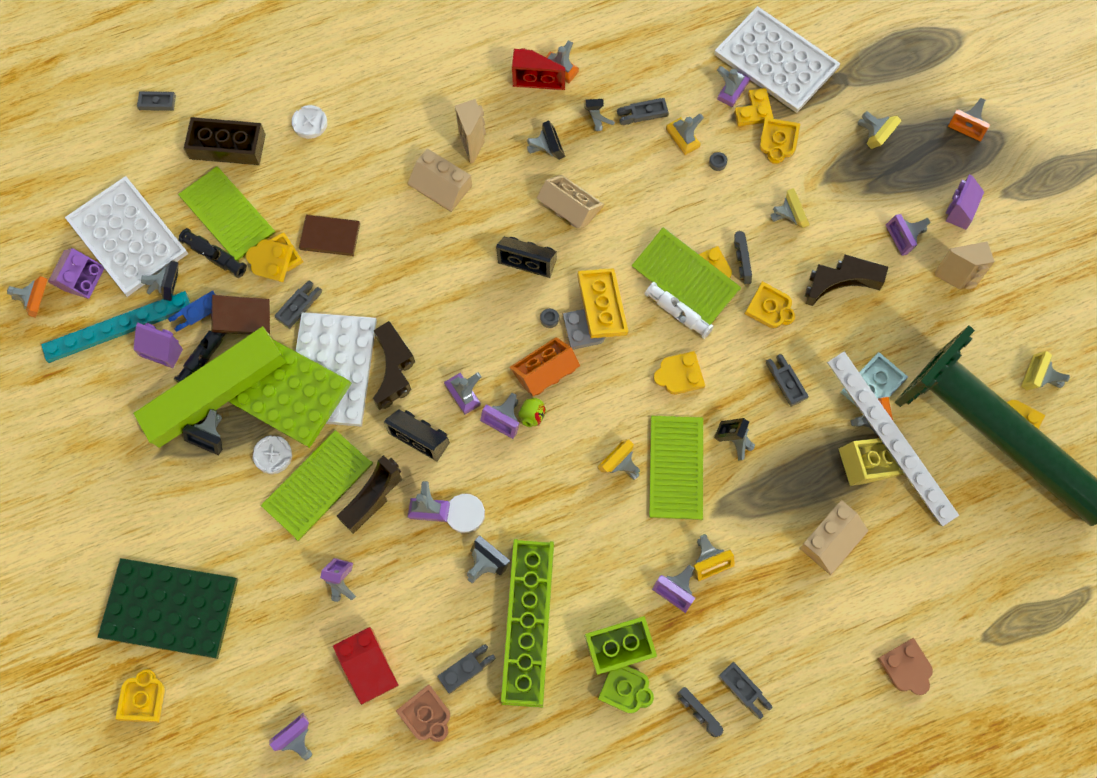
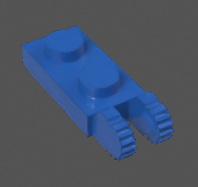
M213 290L167 318L169 322L175 321L181 315H184L186 318V322L174 328L176 332L211 314V297L216 295Z

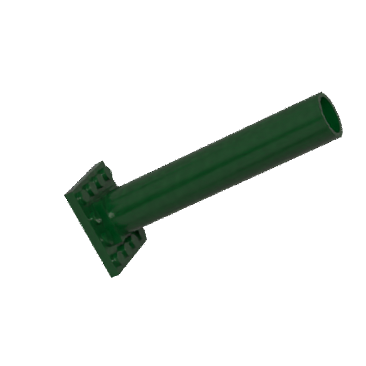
M968 325L938 351L894 403L899 407L905 403L909 405L920 394H925L929 390L932 391L1089 526L1096 525L1097 478L958 362L962 356L960 350L966 347L973 339L970 336L975 330Z

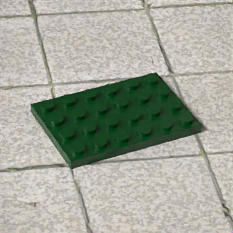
M120 558L97 638L218 659L238 579L230 576Z

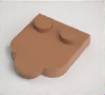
M914 638L877 658L891 682L899 691L911 690L916 695H924L929 691L930 682L928 679L933 674V668Z
M430 684L396 710L417 739L427 740L430 738L435 742H440L447 737V723L450 720V711Z

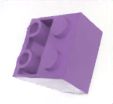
M968 175L965 181L962 180L958 189L953 194L952 203L949 204L946 214H948L946 222L965 230L971 224L984 194L983 189L972 175Z
M74 248L63 251L48 283L65 292L89 299L104 267Z
M137 323L133 350L139 357L173 369L183 348L180 346L179 341L173 337L174 334L165 329L162 331L157 330L155 326L148 323L145 325Z

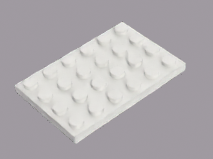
M758 6L714 52L715 56L738 72L750 77L752 82L761 88L767 89L770 95L796 113L840 66L838 61Z
M126 176L65 217L127 297L145 285L141 283L142 275H157L170 261L178 262L188 255L185 248Z
M305 312L301 314L296 352L348 379L352 383L326 424L362 427L375 338L373 330L376 329L377 324L376 318Z

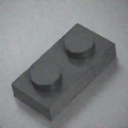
M139 91L137 108L150 111H174L176 95L174 92Z

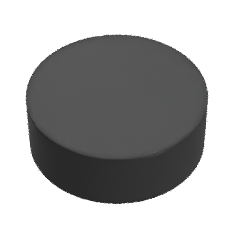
M721 152L713 153L709 159V166L715 171L725 169L728 161L727 156Z
M551 308L545 309L540 315L541 324L546 328L555 327L559 322L558 312Z

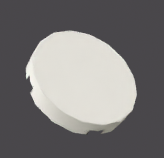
M303 106L294 113L292 127L295 133L302 138H316L326 130L327 117L322 109L317 106Z
M266 436L255 445L253 450V461L256 467L267 474L282 472L289 466L292 459V449L289 443L279 436Z
M460 494L449 501L450 507L447 522L457 532L471 533L476 531L483 523L485 509L482 502L476 496Z

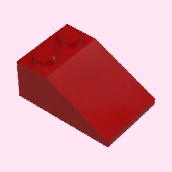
M525 48L514 49L512 60L513 87L565 90L564 66L533 50Z
M371 627L333 645L338 660L361 705L399 686Z

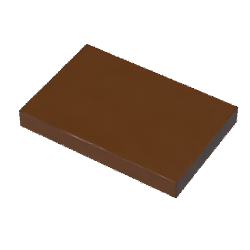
M306 215L299 249L354 256L360 221Z
M212 295L211 332L250 335L263 326L270 334V299Z

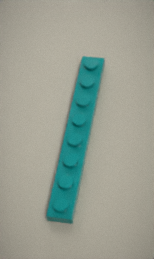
M186 291L173 295L172 301L162 299L43 343L41 346L45 359L48 363L134 332L137 323L152 325L166 320L181 311V308L190 304Z

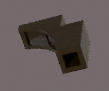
M846 254L842 261L838 260L836 269L818 264L816 270H812L809 278L812 284L811 287L807 286L804 297H808L806 304L814 306L826 293L842 287L861 286L880 291L885 283L888 266Z
M390 321L373 330L376 339L384 350L386 359L383 382L373 397L374 403L379 410L390 407L393 401L398 398H404L409 394V391H411L410 384L401 371L410 369L415 363L413 354Z
M383 455L378 460L368 482L357 496L337 515L338 519L352 534L387 502L385 496L402 481L401 470L398 468L399 465L392 458L388 460Z

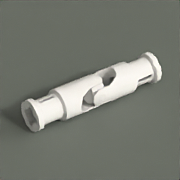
M653 282L647 288L645 296L651 297L657 302L658 306L673 315L689 329H694L701 334L703 339L714 328L712 324L706 323L699 314L680 302L668 291L665 292L659 288L657 283Z

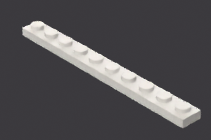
M842 352L827 362L940 526L943 527L958 517L959 514L846 353Z

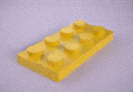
M614 268L578 271L577 277L590 339L628 335L629 331Z

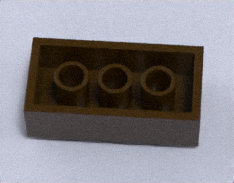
M191 117L184 150L189 159L260 165L266 134L261 123Z

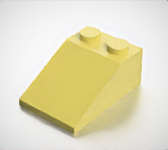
M880 438L853 441L839 448L850 486L905 475Z

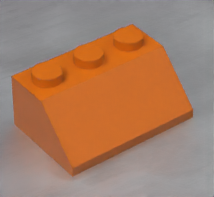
M555 337L510 366V369L524 389L532 396L541 394L550 385L558 383L564 376L572 374L580 367V364L572 348Z

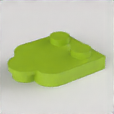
M625 666L608 672L597 700L623 712L635 713L640 708L649 707L653 703L654 695L648 688V677L644 673Z

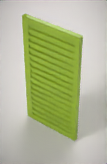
M218 166L178 194L226 251L234 256L237 261L246 255L249 248L257 246L261 240L268 239L276 233Z
M664 227L661 228L659 233L631 265L652 283H657V286L663 291H668L680 302L699 314L701 319L709 325L714 322L737 292L741 290L738 284Z
M651 416L649 518L703 520L702 417Z
M335 430L263 502L261 507L299 541L373 465V462Z

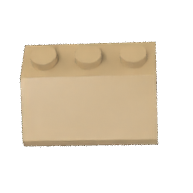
M476 99L455 105L458 133L470 164L475 162L485 143L484 135H486L483 118L484 111L481 105L478 106Z
M427 148L416 161L408 185L452 212L472 187V180L470 174Z
M563 175L547 179L537 196V199L541 201L543 206L551 208L557 216L567 219L573 227L579 229L587 226L604 206L602 202Z
M988 242L950 248L936 269L935 276L958 289H973L977 287L978 283L995 262Z
M841 500L799 549L831 575L867 534L868 529L858 513Z

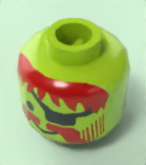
M538 398L527 399L524 401L518 416L526 427L539 426L546 414V407L543 401Z

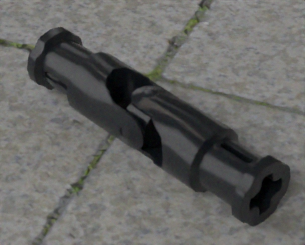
M189 228L182 230L178 239L180 243H185L191 247V250L205 255L209 261L223 270H229L234 273L236 278L242 277L246 272L247 265L245 263L238 262L234 256L215 245H211L202 236L193 234Z
M209 330L184 363L182 371L178 376L174 377V380L179 383L203 367L219 347L226 333H216Z

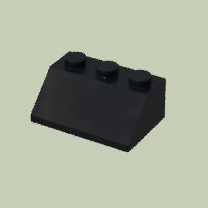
M505 236L496 246L498 264L551 278L557 260V251L554 249L540 247L533 242L526 243L519 241L515 237Z
M398 409L384 421L389 435L438 462L450 443L448 435L440 429L436 431L431 428L428 422L415 419V416L407 410L403 412Z

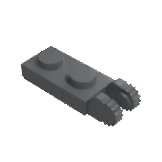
M665 98L633 103L617 109L619 116L628 115L619 120L621 125H629L633 122L667 117L669 115Z
M737 231L734 235V246L737 249V262L741 261L739 276L743 278L744 284H751L752 271L746 236L744 232Z
M310 280L307 281L274 315L275 319L290 329L301 317V314L320 296L322 289L317 287L309 296L306 295L314 285Z
M782 354L776 357L781 366L780 369H777L771 359L766 360L772 376L790 407L808 399L807 392Z
M486 644L476 649L473 653H469L437 676L449 694L483 671L484 667L496 659L492 654L486 657L480 664L476 660V657L487 651L488 646Z
M732 662L718 676L758 719H761L763 714L753 704L757 698L765 709L770 711L773 708L770 702L762 695L763 692L735 662Z
M683 687L677 693L679 702L685 708L689 706L694 711L693 717L700 724L703 722L706 724V731L715 738L720 737L724 731L720 723L686 687Z

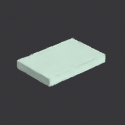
M879 352L859 372L877 399L890 397L908 378L907 375ZM843 388L840 393L856 405L845 388Z

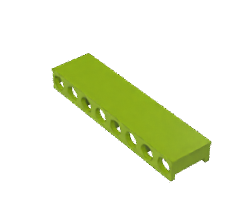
M262 326L133 414L149 443L160 448L183 433V428L187 424L193 426L208 416L211 409L217 410L287 361L283 358L270 334Z
M514 539L501 695L502 705L543 708L554 554L553 541L536 542Z

